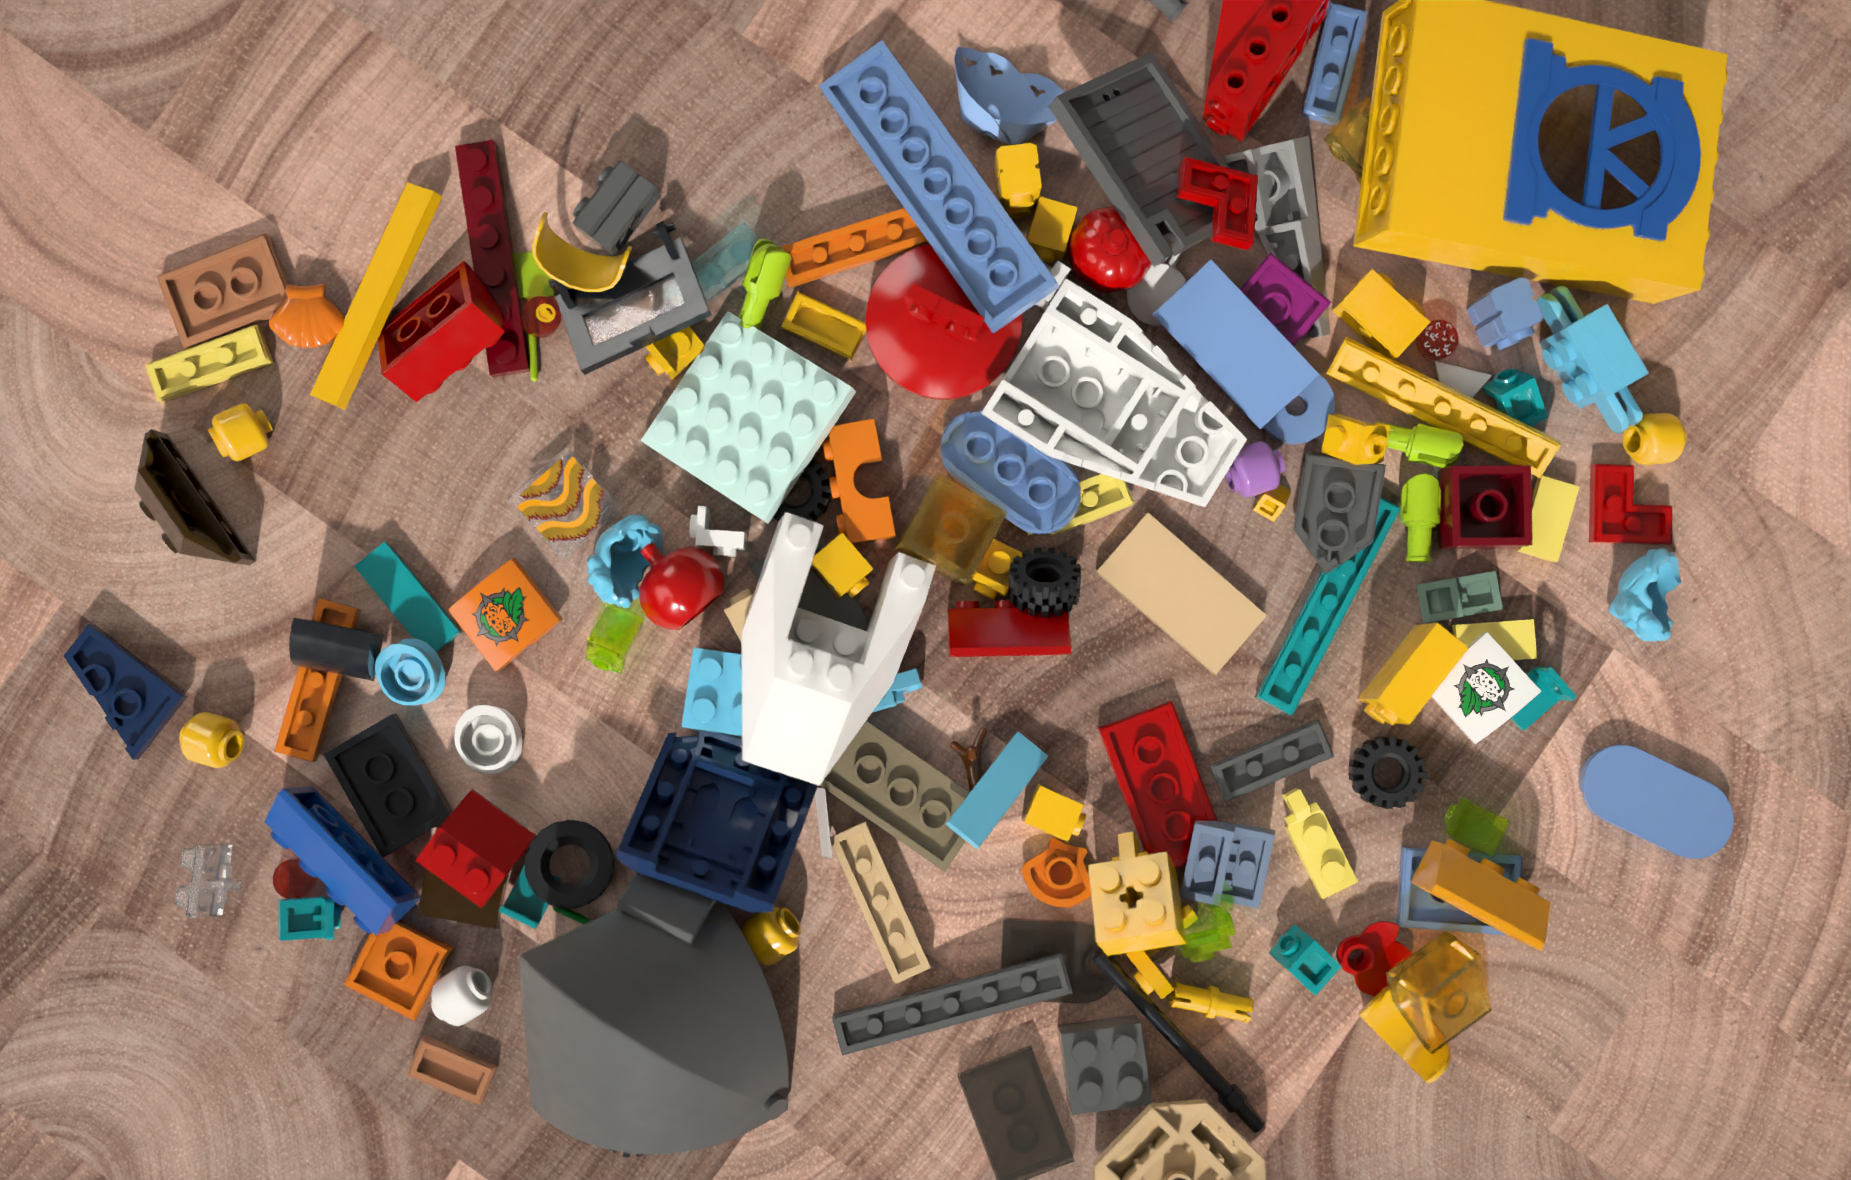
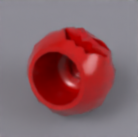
M1113 205L1090 211L1080 219L1070 234L1068 251L1071 267L1080 280L1090 285L1096 291L1113 293L1132 289L1144 279L1147 272L1153 266Z
M650 542L640 551L653 566L643 578L639 588L640 604L651 622L669 630L682 629L724 592V574L716 559L704 549L687 546L676 549L669 555L664 556L655 544Z

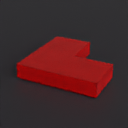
M1184 157L1179 166L1177 198L1214 207L1211 241L1249 250L1254 244L1258 175Z
M1590 465L1589 543L1672 545L1673 506L1634 504V465Z

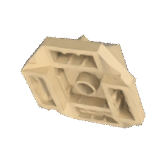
M1205 1099L1150 1103L1093 1161L1092 1180H1173L1175 1178H1184L1186 1180H1266L1263 1157Z

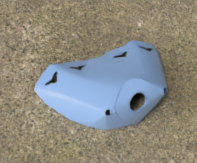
M965 47L956 48L954 64L961 119L967 126L1008 145L1025 143L1057 121L1048 106L1058 95L1066 91L1062 90L1055 82L1039 74H1020L1009 60L995 53L980 52ZM964 57L968 61H976L977 64L967 68L962 58ZM992 65L995 70H1000L1003 74L991 76L989 66ZM1031 86L1036 87L1038 91L1045 90V93L1035 97Z

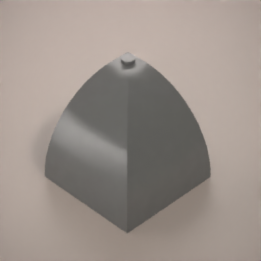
M716 900L691 944L616 909L519 955L531 1107L542 1118L562 1132L588 1144L613 1151L633 1154H674L700 1150L738 1138L764 1123L778 1118L788 1110V1060L778 1012L762 969L750 945L722 902Z

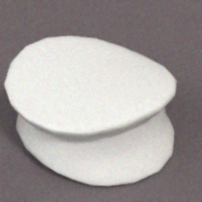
M475 705L465 711L458 719L455 727V746L460 757L473 770L484 774H498L513 766L521 755L523 744L521 729L515 717L506 709L491 705Z

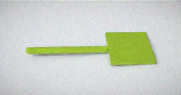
M532 252L513 253L519 298L527 299L530 379L536 382L538 380L535 298L554 297V287L551 288L548 281L552 278L539 268Z

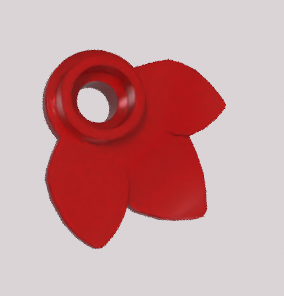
M1388 921L1372 923L1360 935H1352L1342 940L1336 950V959L1342 966L1341 968L1354 976L1359 990L1373 997L1385 987H1391L1389 974L1402 971L1416 963V959L1410 950L1399 941H1395L1399 932V926L1396 923ZM1357 948L1362 950V954L1358 958L1353 959L1349 957L1352 950Z

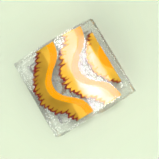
M567 446L508 497L510 503L563 560L568 558L623 508Z

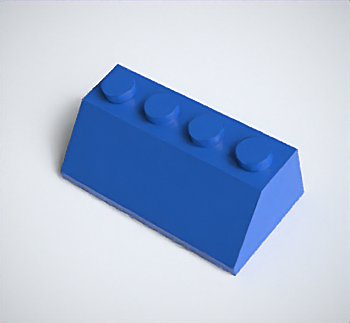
M313 786L283 788L277 794L264 821L272 830L270 833L271 837L281 847L285 849L290 848L300 858L298 864L307 874L312 877L318 876L326 884V892L329 897L339 905H346L355 914L353 919L363 931L369 934L373 932L375 935L389 932L392 929L391 927L420 900L421 895L381 857Z

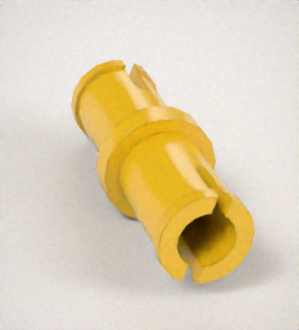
M1174 981L1172 984L1175 992L1170 993V1007L1201 1012L1205 1018L1210 1019L1220 1016L1244 1023H1249L1251 1020V1015H1248L1247 1012L1253 1013L1254 1002L1252 997L1220 992L1219 988L1215 986H1208L1205 989L1181 984L1177 981Z

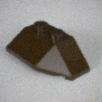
M153 429L145 433L134 489L142 499L139 502L142 511L149 519L157 521L163 529L164 533L161 536L165 544L174 553L179 552V554L249 566L253 564L255 559L168 434Z

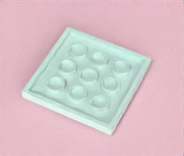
M727 311L706 342L704 350L696 357L641 441L769 524L856 391L853 387L752 326L747 329L740 326L739 324L742 319Z

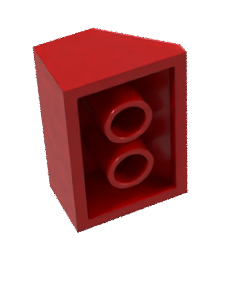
M465 261L461 262L387 322L379 335L378 347L382 375L416 403L425 395L436 392L444 380L454 372L465 369L473 357L486 347L495 345L502 337V334L505 333L500 308L469 264Z
M1010 600L995 601V608H979V601H956L955 609L947 610L948 657L1072 654L1068 612L1062 609V615L1056 617L1053 612H1049V618L1041 617L1042 612H1036L1035 616L1028 615V608L1021 612L1017 609V604L1013 605Z

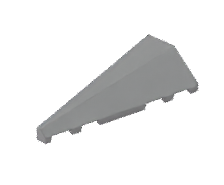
M1309 136L1222 156L1229 168L1258 175L1255 230L1268 255L1271 252L1326 297ZM1327 308L1310 327L1311 330L1308 333L1311 338L1330 334Z

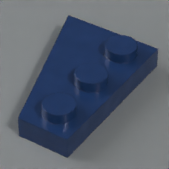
M88 624L64 654L65 659L88 694L95 697L107 715L105 719L112 730H117L127 747L125 749L132 760L140 759L188 697L96 625Z

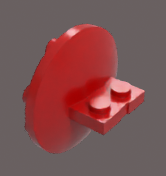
M930 244L914 248L895 259L878 277L867 303V339L876 362L883 372L898 386L910 393L928 399H959L985 389L996 381L1009 366L1021 337L1022 314L994 334L984 322L985 318L979 315Z

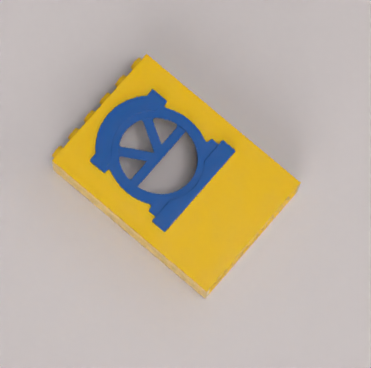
M1398 0L1382 12L1353 247L1516 278L1522 277L1532 281L1558 286L1562 285L1568 288L1652 304L1701 290V283L1705 277V249L1710 235L1708 223L1710 205L1714 198V171L1719 157L1717 144L1719 127L1723 120V92L1728 79V72L1726 70L1728 54L1487 0ZM1591 84L1596 85L1581 205L1564 195L1546 174L1538 151V131L1545 111L1555 98L1571 88ZM1617 89L1636 100L1645 109L1646 115L1609 130L1614 90ZM1656 131L1660 140L1661 161L1653 184L1648 186L1607 148L1648 132ZM1605 169L1636 196L1635 202L1618 209H1601Z

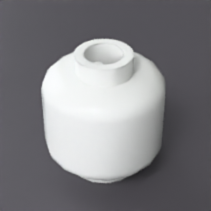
M466 965L457 967L433 985L431 994L432 1010L440 1020H444L448 1024L455 1026L464 1025L488 1009L493 993L492 983L481 969H475Z

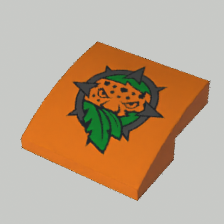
M516 558L507 561L448 609L495 672L505 668L528 646L537 643L563 620Z

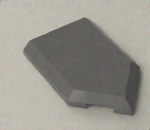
M1306 454L1293 530L1326 575L1373 543L1386 469L1385 464L1355 465L1335 457Z

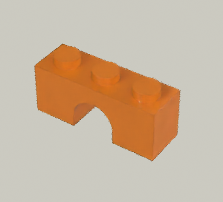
M875 419L833 426L829 432V437L823 441V449L826 462L834 461L836 476L829 477L833 500L841 499L843 515L836 516L839 535L843 533L853 546L895 539L896 535L889 496L870 499L862 496L855 488V477L861 468L869 464L882 462Z

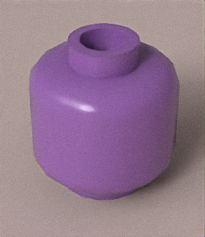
M1263 441L1243 446L1225 475L1226 482L1233 493L1238 491L1245 498L1276 489L1280 484V473L1285 472L1284 459L1278 449L1272 450Z

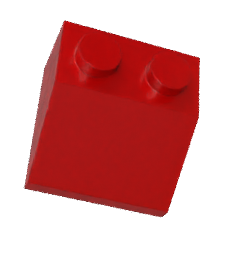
M471 789L439 827L415 861L482 908L529 847L532 839L537 835L474 789Z

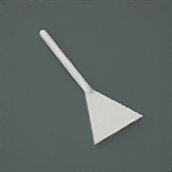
M1434 361L1439 382L1472 398L1492 376ZM1434 466L1432 475L1438 480V471L1441 468Z

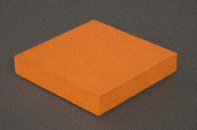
M399 920L391 927L392 929L389 932L375 935L372 932L369 935L344 985L415 1021L424 1008L432 992V987L437 982L454 947Z

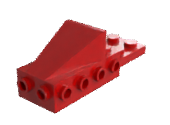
M1223 0L1202 118L1206 121L1209 129L1222 136L1228 134L1239 142H1243L1327 16L1331 0Z

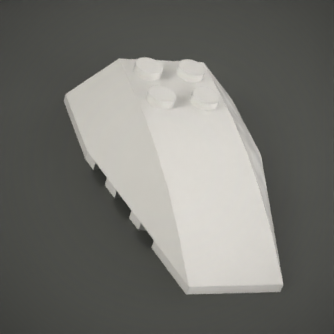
M1065 279L981 414L1049 457L1206 507L1247 441V438L1211 401L1208 402L1195 388L1196 385L1167 359L1168 356L1142 333L1143 330L1133 320L1070 280Z

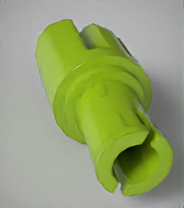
M767 238L759 239L755 243L742 282L747 293L739 314V318L742 319L739 325L747 329L752 326L758 330L761 329L769 301L774 299V297H779L792 259L789 253Z
M1418 423L1412 429L1387 424L1390 426L1387 448L1406 452L1405 456L1409 457L1408 461L1440 468L1456 465L1463 447V437L1460 433L1427 426L1422 423Z
M1425 473L1416 475L1406 481L1401 489L1400 523H1404V527H1408L1406 562H1432V528L1440 523L1441 489L1439 481L1433 475Z

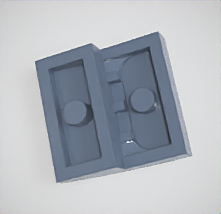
M1195 821L1180 897L1219 906L1221 900L1259 909L1274 843L1275 830L1229 822Z

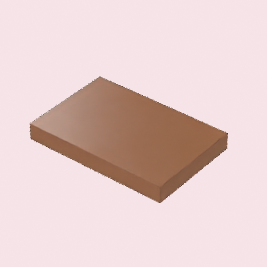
M266 233L156 276L184 349L195 347L270 319L287 298L285 289L286 285H289L271 236Z

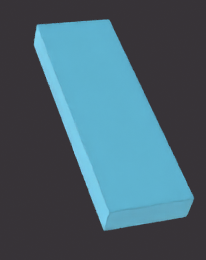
M1017 732L949 818L946 825L975 849H978L1048 758V755L1020 732Z

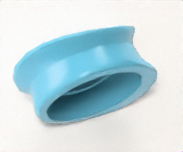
M403 639L399 643L391 644L383 649L376 659L375 673L377 681L383 692L392 701L404 706L427 704L436 700L442 694L446 685L443 664L436 651L427 642L419 639Z

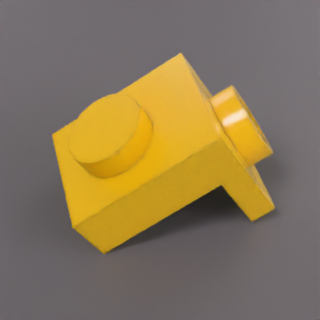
M1328 414L1321 452L1355 465L1382 463L1387 449L1390 426L1384 423L1368 424L1342 414Z

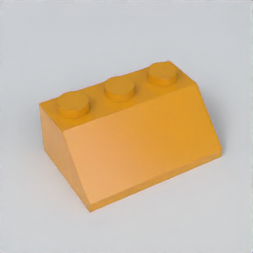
M1447 839L1445 844L1432 840L1410 882L1507 936L1542 951L1546 942L1550 902L1538 896L1541 888L1518 877L1516 883L1502 876L1505 872L1504 868L1485 858L1482 859L1481 863L1467 857L1470 850L1453 840Z

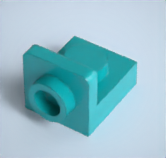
M1518 369L1503 370L1497 373L1493 380L1482 386L1484 393L1495 399L1499 411L1531 427L1548 418L1536 379Z
M1293 925L1282 935L1269 952L1278 963L1287 969L1315 996L1342 967L1312 937L1296 925Z

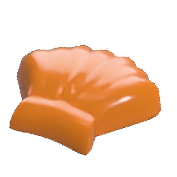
M326 284L311 286L286 285L287 298L270 318L269 327L291 346L317 348L330 344L343 327L345 316L325 296Z
M1051 837L1048 849L1026 862L1021 868L1023 879L1031 894L1043 903L1063 908H1070L1091 896L1090 880L1083 861L1088 849L1071 846Z

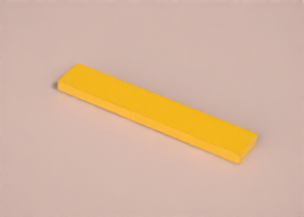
M406 183L345 316L343 327L338 332L312 388L311 396L346 410L442 200V196L435 191Z
M1347 336L1326 373L1436 428L1458 432L1463 437V441L1512 465H1531V474L1538 478H1541L1561 446L1560 440Z

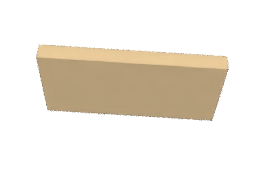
M1146 513L1096 571L1099 576L1213 675H1216L1267 616L1150 513Z

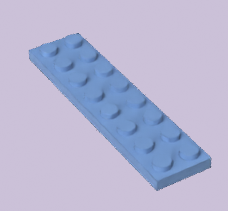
M883 40L819 85L822 93L980 316L985 318L984 322L993 334L1059 288L1057 281Z

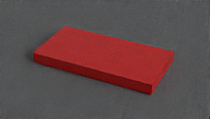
M1168 701L1097 729L1143 851L1148 852V854L1167 852L1174 863L1175 869L1186 866L1195 821H1217L1173 701Z

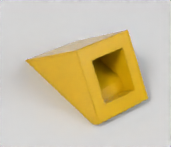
M1279 484L1276 489L1262 493L1253 510L1274 522L1285 508L1291 490Z

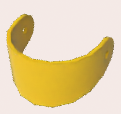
M544 212L532 243V254L539 268L552 279L577 290L602 292L613 288L622 276L632 247L628 245L627 250L622 255L612 257L582 251L568 244L554 233L548 224V213Z
M1390 986L1385 987L1358 1013L1427 1084L1436 1080L1450 1065L1452 1054L1444 1035L1425 1011L1398 989Z

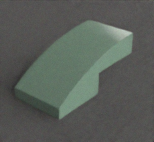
M1496 571L1416 585L1423 624L1503 610Z

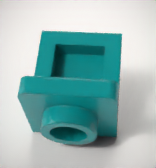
M329 896L278 899L279 941L313 938L333 940L334 929H340V906L334 905V901Z

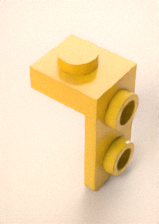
M1189 905L1182 909L1185 930L1198 917ZM1163 947L1127 953L1128 958L1139 970L1133 977L1148 995L1155 990L1159 997L1163 999L1174 990L1150 959Z

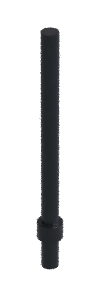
M1102 949L1093 956L1092 961L1219 1095L1218 1101L1228 1112H1235L1254 1133L1260 1131L1265 1125V1121L1246 1102L1247 1096L1236 1084L1230 1085L1113 958L1107 956Z

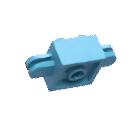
M1562 285L1552 289L1550 294L1545 293L1538 297L1537 302L1544 319L1553 332L1551 336L1539 342L1543 349L1542 357L1548 367L1556 370L1562 380V390L1566 398L1571 403H1575L1578 409L1595 403L1609 428L1615 433H1622L1629 428V425L1634 426L1643 419V413L1627 386L1649 372L1608 304L1584 316L1568 288Z

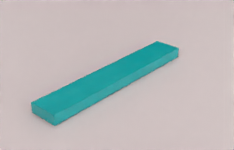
M1381 497L1373 543L1327 575L1323 569L1321 570L1255 696L1256 698L1288 715L1294 714L1400 511L1399 506Z

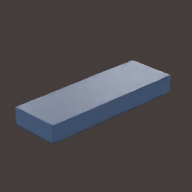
M1330 2L1327 16L1323 22L1300 117L1335 126L1340 124L1368 11Z

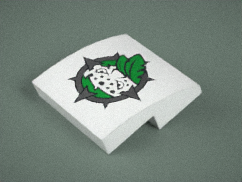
M1483 632L1468 646L1467 652L1431 696L1474 744L1500 727L1541 692L1488 632Z

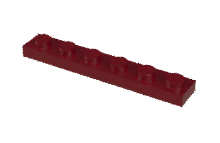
M494 140L456 145L455 151L473 270L500 308L505 327V333L502 334L500 340L492 347L485 348L489 375L494 378L530 372L528 344L521 299L519 298L497 144Z

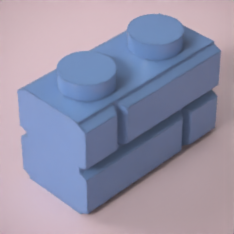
M1521 277L1492 289L1471 303L1466 309L1473 326H1478L1476 333L1482 347L1488 348L1496 344L1500 351L1535 334L1532 326L1541 322L1544 316L1537 300H1532L1534 293L1527 278Z

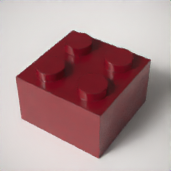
M1531 465L1449 466L1438 471V481L1441 489L1439 549H1518L1533 545Z

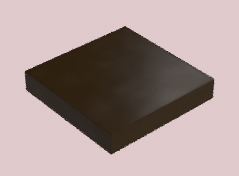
M426 869L417 914L496 929L499 927L501 913L498 911L503 906L508 875L481 908Z

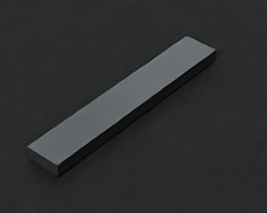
M1062 952L836 1013L832 1015V1021L843 1056L1073 993Z

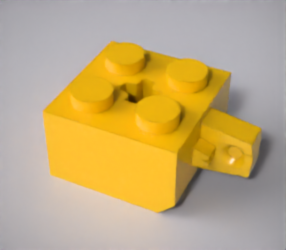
M1134 832L1118 834L1119 856L1112 857V861L1088 865L1096 943L1107 956L1186 944L1178 879L1173 861L1167 852L1148 854V852L1140 853L1138 838ZM1137 901V907L1131 908V906L1135 905V902Z

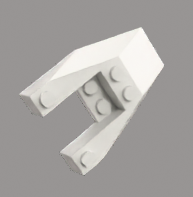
M785 512L777 523L741 632L742 760L819 786L893 684L925 604L936 565L902 553L895 555L888 562L867 631L806 611L797 606L824 525Z

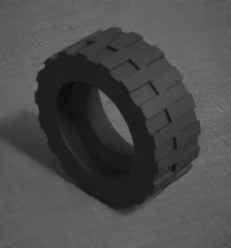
M575 820L555 822L543 828L529 844L524 860L525 877L531 890L545 903L563 909L579 908L595 901L608 887L614 870V856L607 838L589 823ZM568 844L577 845L584 849L590 860V868L585 878L571 885L558 882L552 876L549 867L552 854L559 847Z

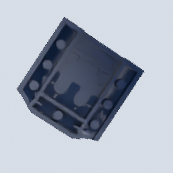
M699 731L698 735L676 737L677 732L668 733L619 844L616 858L634 872L749 912H772L818 785L743 761L742 740L711 731Z

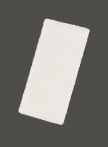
M817 788L815 799L822 857L832 858L825 788Z

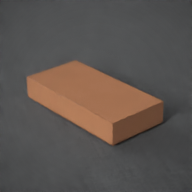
M425 1035L420 1041L407 1075L481 1105L484 1102L499 1065Z

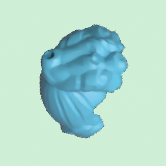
M643 515L626 516L609 527L598 539L595 546V554L587 558L588 583L593 586L594 592L597 593L602 602L616 604L624 608L630 607L632 600L638 599V584L642 581L646 569L651 565L640 551L650 542H653L663 554L664 537L662 529L658 525L650 523Z
M1665 548L1648 550L1646 555L1638 558L1626 568L1618 582V594L1611 602L1608 611L1619 619L1626 628L1633 630L1635 635L1642 641H1666L1671 637L1670 629L1674 623L1667 615L1669 607L1665 601V595L1682 583L1676 555L1673 552H1668Z

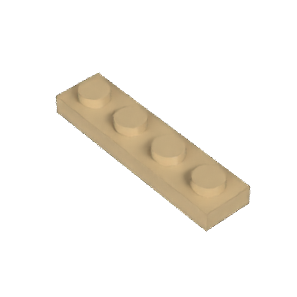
M861 822L831 836V844L894 985L930 969L929 960L867 822Z

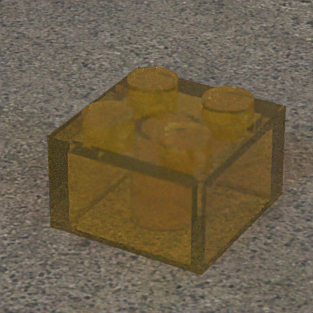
M938 473L930 480L894 549L905 555L936 565L935 572L960 586H964L972 581L1008 512Z

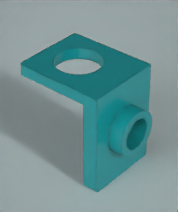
M1551 666L1534 667L1526 674L1541 692L1510 718L1520 730L1525 731L1559 700L1573 701L1577 697Z
M524 865L508 898L498 912L536 929L549 904L539 899L531 890L525 877ZM552 875L558 882L561 883V878Z

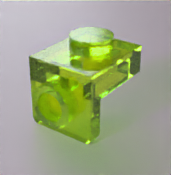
M608 603L587 639L585 658L591 661L598 669L604 671L611 670L621 674L625 667L626 656L643 627L644 618Z
M1461 797L1458 804L1452 803L1444 816L1443 824L1447 826L1445 833L1449 837L1494 858L1511 825V821Z
M1209 905L1213 929L1186 934V944L1177 945L1179 953L1184 958L1190 957L1192 962L1205 961L1214 958L1215 951L1232 948L1229 936L1235 935L1234 924L1230 913H1224L1222 907Z

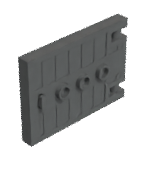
M1153 52L1058 95L1050 103L1049 109L1154 267L1166 261L1172 254L1176 256L1212 236L1214 207L1177 198L1179 166L1184 157L1227 168L1229 166Z

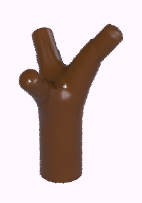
M983 727L979 729L973 745L968 746V749H965L956 741L950 744V747L959 754L964 762L969 791L974 788L983 776L981 751L983 739L987 733V730Z

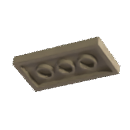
M866 720L820 786L945 872L966 842L949 828L946 822L970 791Z

